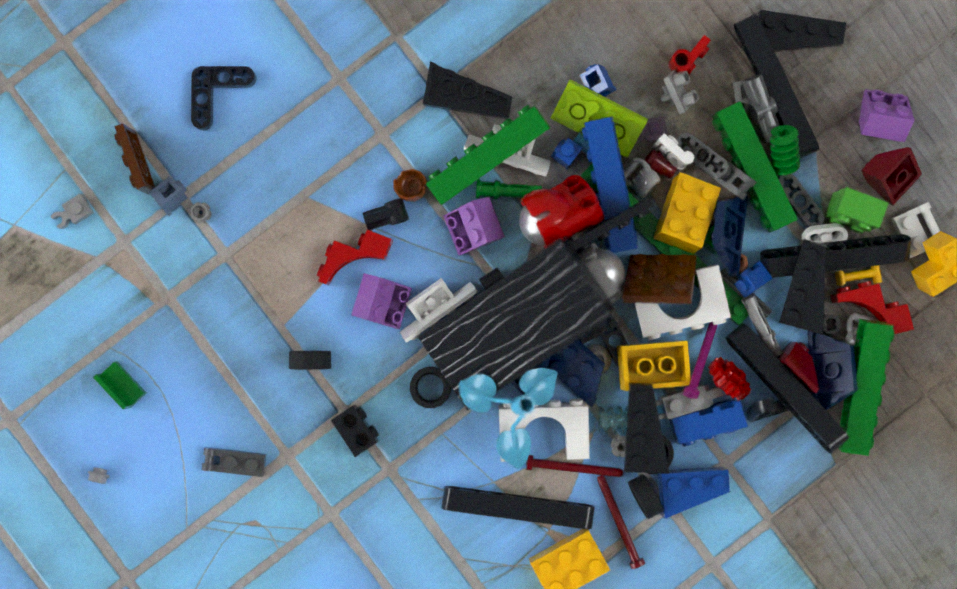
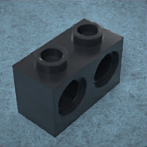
M356 405L351 406L331 420L354 457L379 441L377 437L380 436L374 425L369 426L365 420L367 415L361 406L357 408ZM348 414L356 417L357 422L355 426H349L346 423L345 418ZM359 433L368 435L369 441L367 444L358 442L357 436Z

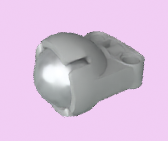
M592 243L590 247L581 252L577 251L611 303L613 304L621 299L624 289L625 269L620 258L611 251L598 248L595 243Z

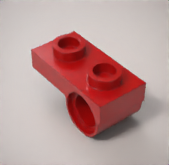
M704 35L691 52L685 49L677 50L669 61L671 71L676 70L677 73L687 71L690 74L697 66L693 62L697 57L702 59L710 49L707 45L711 39ZM677 57L683 58L685 65H678L675 59Z

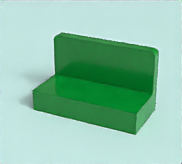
M117 361L113 362L102 374H96L93 377L122 409L131 408L146 394L143 388Z

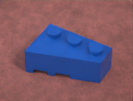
M727 399L714 403L709 408L669 419L675 442L682 444V446H689L695 444V440L702 438L708 440L717 437L716 435L728 434L748 427L741 402L739 400Z
M724 467L669 470L670 474H658L659 499L663 508L661 516L664 519L730 492L729 470Z

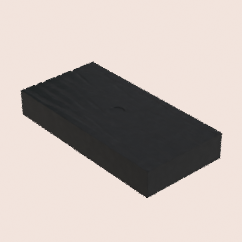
M564 236L421 334L418 338L468 411L470 408L462 400L459 390V384L462 380L477 374L487 375L493 379L497 392L612 317L617 310L568 238Z

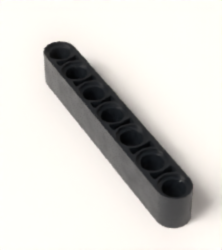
M753 14L735 23L734 30L755 74H762L768 93L777 104L778 112L776 116L780 126L790 125L798 130L800 159L818 151L819 144L759 18Z
M893 234L822 243L826 245L825 272L906 262L910 259L911 237L905 234ZM802 245L763 250L760 253V261L773 278L792 276Z
M742 323L725 337L731 348L828 453L832 454L849 439L844 429L746 324Z
M444 486L441 507L448 511L581 529H592L595 506L589 504L456 486Z

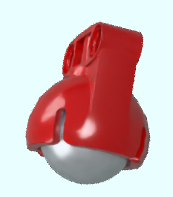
M579 175L569 176L562 183L551 189L533 190L521 199L523 208L519 217L520 229L530 242L544 246V248H547L564 236L570 240L575 233L590 225L599 224L604 219V213L597 196L588 183Z

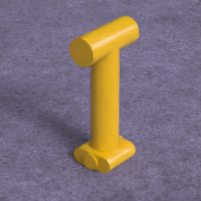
M880 265L870 266L871 269L844 273L842 270L836 271V284L843 286L847 281L872 278L873 284L882 283Z

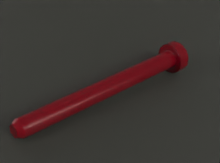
M529 455L526 461V470L531 471L532 467L613 477H621L623 475V470L620 468L533 459V455Z
M600 475L597 477V482L630 556L631 562L629 565L631 569L639 568L645 564L644 558L639 557L605 476Z

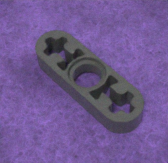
M683 133L677 138L678 146L684 152H692L694 155L693 161L717 179H724L730 174V163L690 133ZM685 140L689 141L692 145L696 147L694 151L689 147L685 146ZM707 150L709 152L708 159L703 162L699 161V153ZM714 161L717 164L722 165L724 170L722 172H717V168L711 165L712 162Z
M792 174L778 177L781 186L784 183L783 179L785 181L790 180L789 187L791 190L788 187L783 188L795 214L804 226L808 228L814 225H822L824 222L823 212L797 178ZM797 188V192L793 193L791 196L788 195ZM797 195L805 198V205L803 207L795 205L794 199ZM809 206H811V209H809L808 212H805V213H802V212H801V211L807 209ZM809 213L811 215H817V218L815 219L816 222H809V219L811 218Z

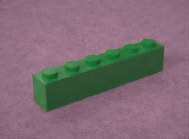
M741 101L715 113L712 116L714 119L712 124L723 138L722 145L727 152L729 151L733 158L731 159L732 165L757 182L748 191L751 195L750 202L752 207L758 210L761 216L760 223L762 227L770 233L798 220Z
M529 104L518 111L520 116L512 121L511 118H508L499 125L502 129L495 134L493 131H490L481 138L483 140L478 146L472 144L464 150L465 155L458 159L455 156L446 163L448 167L442 172L437 169L428 176L430 180L426 185L441 205L550 129V125L536 105L532 107Z
M859 319L854 345L858 391L844 399L840 426L847 433L849 439L838 448L843 453L869 456V451L873 448V431L878 424L877 410L882 403L881 389L882 385L886 382L885 368L886 364L890 361L889 347L895 334L893 325L887 322Z

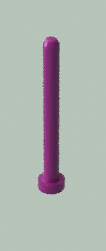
M709 322L689 386L683 390V395L691 399H697L700 393L697 388L718 324L713 325V322Z

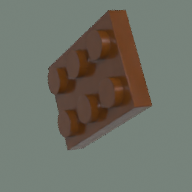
M123 123L114 126L117 132L114 134L115 140L124 152L122 160L131 172V175H129L133 188L150 195L149 192L156 186L136 131Z

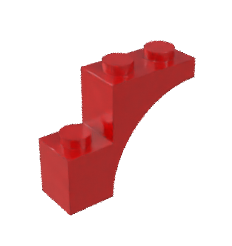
M366 230L365 234L362 233L357 244L360 246L359 250L334 240L333 244H329L326 249L325 256H327L325 265L321 264L317 272L318 281L329 285L335 274L342 267L358 259L376 258L385 261L393 240L370 230Z
M871 281L857 284L858 288L850 290V286L836 289L837 293L830 295L832 303L849 302L864 307L878 321L893 325L895 334L914 330L908 304L899 305V301L885 304L880 284H871Z

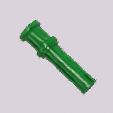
M476 180L477 199L479 197H493L495 200L500 199V197L523 198L533 190L542 189V185L501 183L499 180L494 182Z

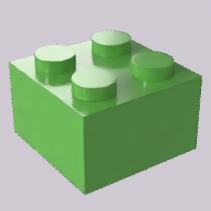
M846 187L832 193L824 217L830 219V223H837L842 226L844 224L851 227V231L863 234V232H870L880 228L889 203Z

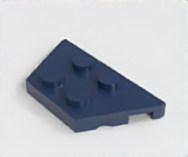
M737 196L717 201V209L714 212L715 225L712 232V244L730 277L739 276L748 196L744 200Z
M807 330L809 355L813 358L819 387L816 393L812 392V396L827 411L858 391L854 346Z
M577 339L549 357L550 361L547 369L557 371V378L592 407L597 399L596 395L600 387L605 363Z

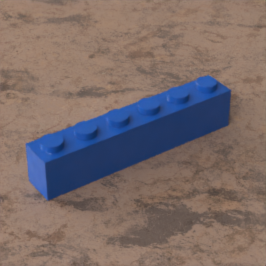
M613 116L585 122V127L582 128L583 138L585 141L588 140L590 148L586 150L589 163L593 162L594 171H591L592 181L598 187V192L595 195L604 213V219L601 223L613 216H618L620 212L631 207ZM633 218L629 220L631 224L620 230L615 227L609 231L611 235L604 238L606 248H610L611 252L617 253L638 248L639 244Z

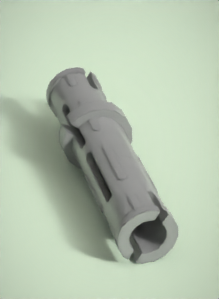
M753 294L743 298L741 301L757 330L758 337L778 357L783 351L775 338V331L769 326L758 304L756 296Z

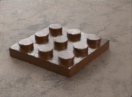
M630 255L622 294L623 303L692 304L697 264L696 255Z

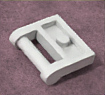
M664 133L652 148L655 151H660L678 171L685 169L687 165L693 162V153L690 151L684 152L678 146L679 143L673 136H667Z
M929 202L891 219L898 234H905L911 237L910 258L925 252L922 242L928 239L917 214L922 213L932 236L940 232L930 211L932 207Z

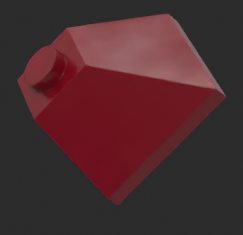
M909 147L876 154L861 170L866 182L891 205H894L922 175L913 151Z
M790 342L782 350L783 353L777 358L808 392L816 393L819 387L813 358L808 354L809 349L802 342Z

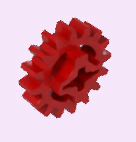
M717 357L709 364V374L714 376V384L722 389L726 395L731 396L733 399L736 397L740 401L750 394L752 389L749 387L750 383L745 380L746 374L735 366L733 362Z

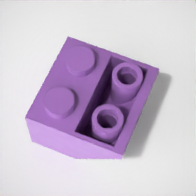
M865 89L859 118L861 135L905 142L914 123L908 97L899 93L890 94L884 93L881 90Z
M490 197L473 200L443 215L459 256L492 244L505 237Z
M364 273L351 315L400 330L407 307L406 302L409 300L412 288Z

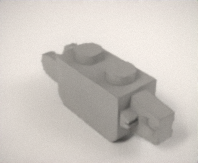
M698 385L697 390L700 393L697 399L684 396V389L662 395L656 400V405H661L662 413H658L659 420L664 418L669 420L711 407L710 405L714 404L712 399L724 396L722 389L718 387L709 389L708 385Z

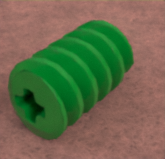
M790 125L777 126L771 130L772 136L769 138L772 151L771 158H773L771 163L776 175H789L796 172L800 167L798 130Z

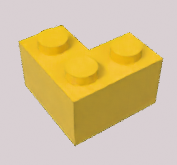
M942 231L922 242L929 260L911 271L917 288L932 297L957 283V238Z

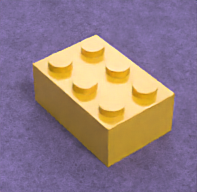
M680 172L672 179L653 239L692 254L699 251L703 247L721 188Z
M676 340L617 345L621 390L629 391V383H650L653 385V389L689 386L691 375L688 341Z
M581 529L529 558L530 564L544 589H578L610 571L588 529Z

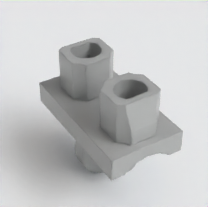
M673 70L663 79L666 85L662 86L664 94L660 96L662 102L668 100L670 106L675 105L679 114L686 112L690 106L699 100L695 90L686 92L684 85L690 83L687 71L677 73L676 70Z

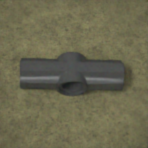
M762 74L745 79L743 85L750 102L748 105L749 114L757 122L763 142L768 143L770 142L769 138L772 136L771 130L780 126L776 116L778 108L775 100L768 93Z

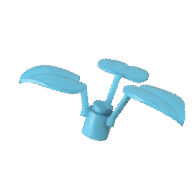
M535 368L523 374L519 381V387L525 394L514 399L494 398L496 385L492 378L484 374L473 375L462 380L459 384L461 398L471 410L479 413L487 412L491 408V401L511 404L512 411L519 415L511 426V431L501 432L496 441V449L500 457L516 469H521L528 459L531 449V438L527 430L523 428L515 430V428L522 419H525V414L531 413L534 410L535 405L546 404L552 398L558 374L555 370Z

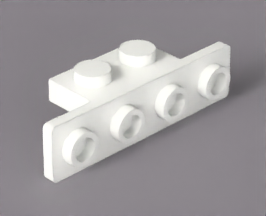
M494 124L492 131L495 134L502 128ZM468 135L464 150L472 144L478 146L483 140L479 137ZM534 139L502 163L530 171L536 175L547 176L551 161L531 155L535 142Z
M440 278L406 302V305L417 320L400 331L405 342L417 339L421 332L436 325L445 315L452 314L463 302L470 301L478 292L477 289L469 282L452 294L445 282Z

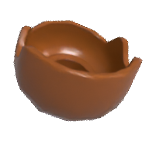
M415 169L401 171L400 175L393 180L394 191L402 200L407 202L418 201L425 195L428 189L426 185L427 178L421 171Z

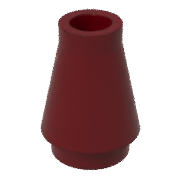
M653 149L645 158L651 169L669 179L672 178L677 170L660 151Z

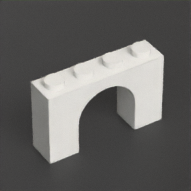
M715 264L696 269L701 297L697 308L687 316H669L660 309L658 303H635L643 338L648 337V340L661 337V333L669 332L670 335L682 333L683 328L691 327V330L705 327V323L713 322V325L725 323L726 318H731L719 265Z
M554 399L549 400V402L543 405H535L534 410L531 413L525 414V419H522L515 428V430L519 428L525 429L532 420L539 417L556 419L565 429V454L567 460L590 459L588 405L582 399H570L569 402L565 403ZM503 403V405H499V435L503 431H511V426L519 417V415L512 411L511 404Z

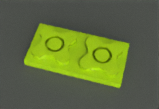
M571 79L568 81L550 118L583 135L582 128L585 127V122L613 116L620 154L628 158L648 121L647 118Z

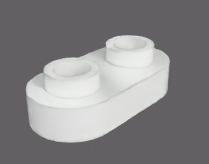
M837 223L810 226L802 234V240L806 239L818 243L843 241L848 238L847 230L844 226Z

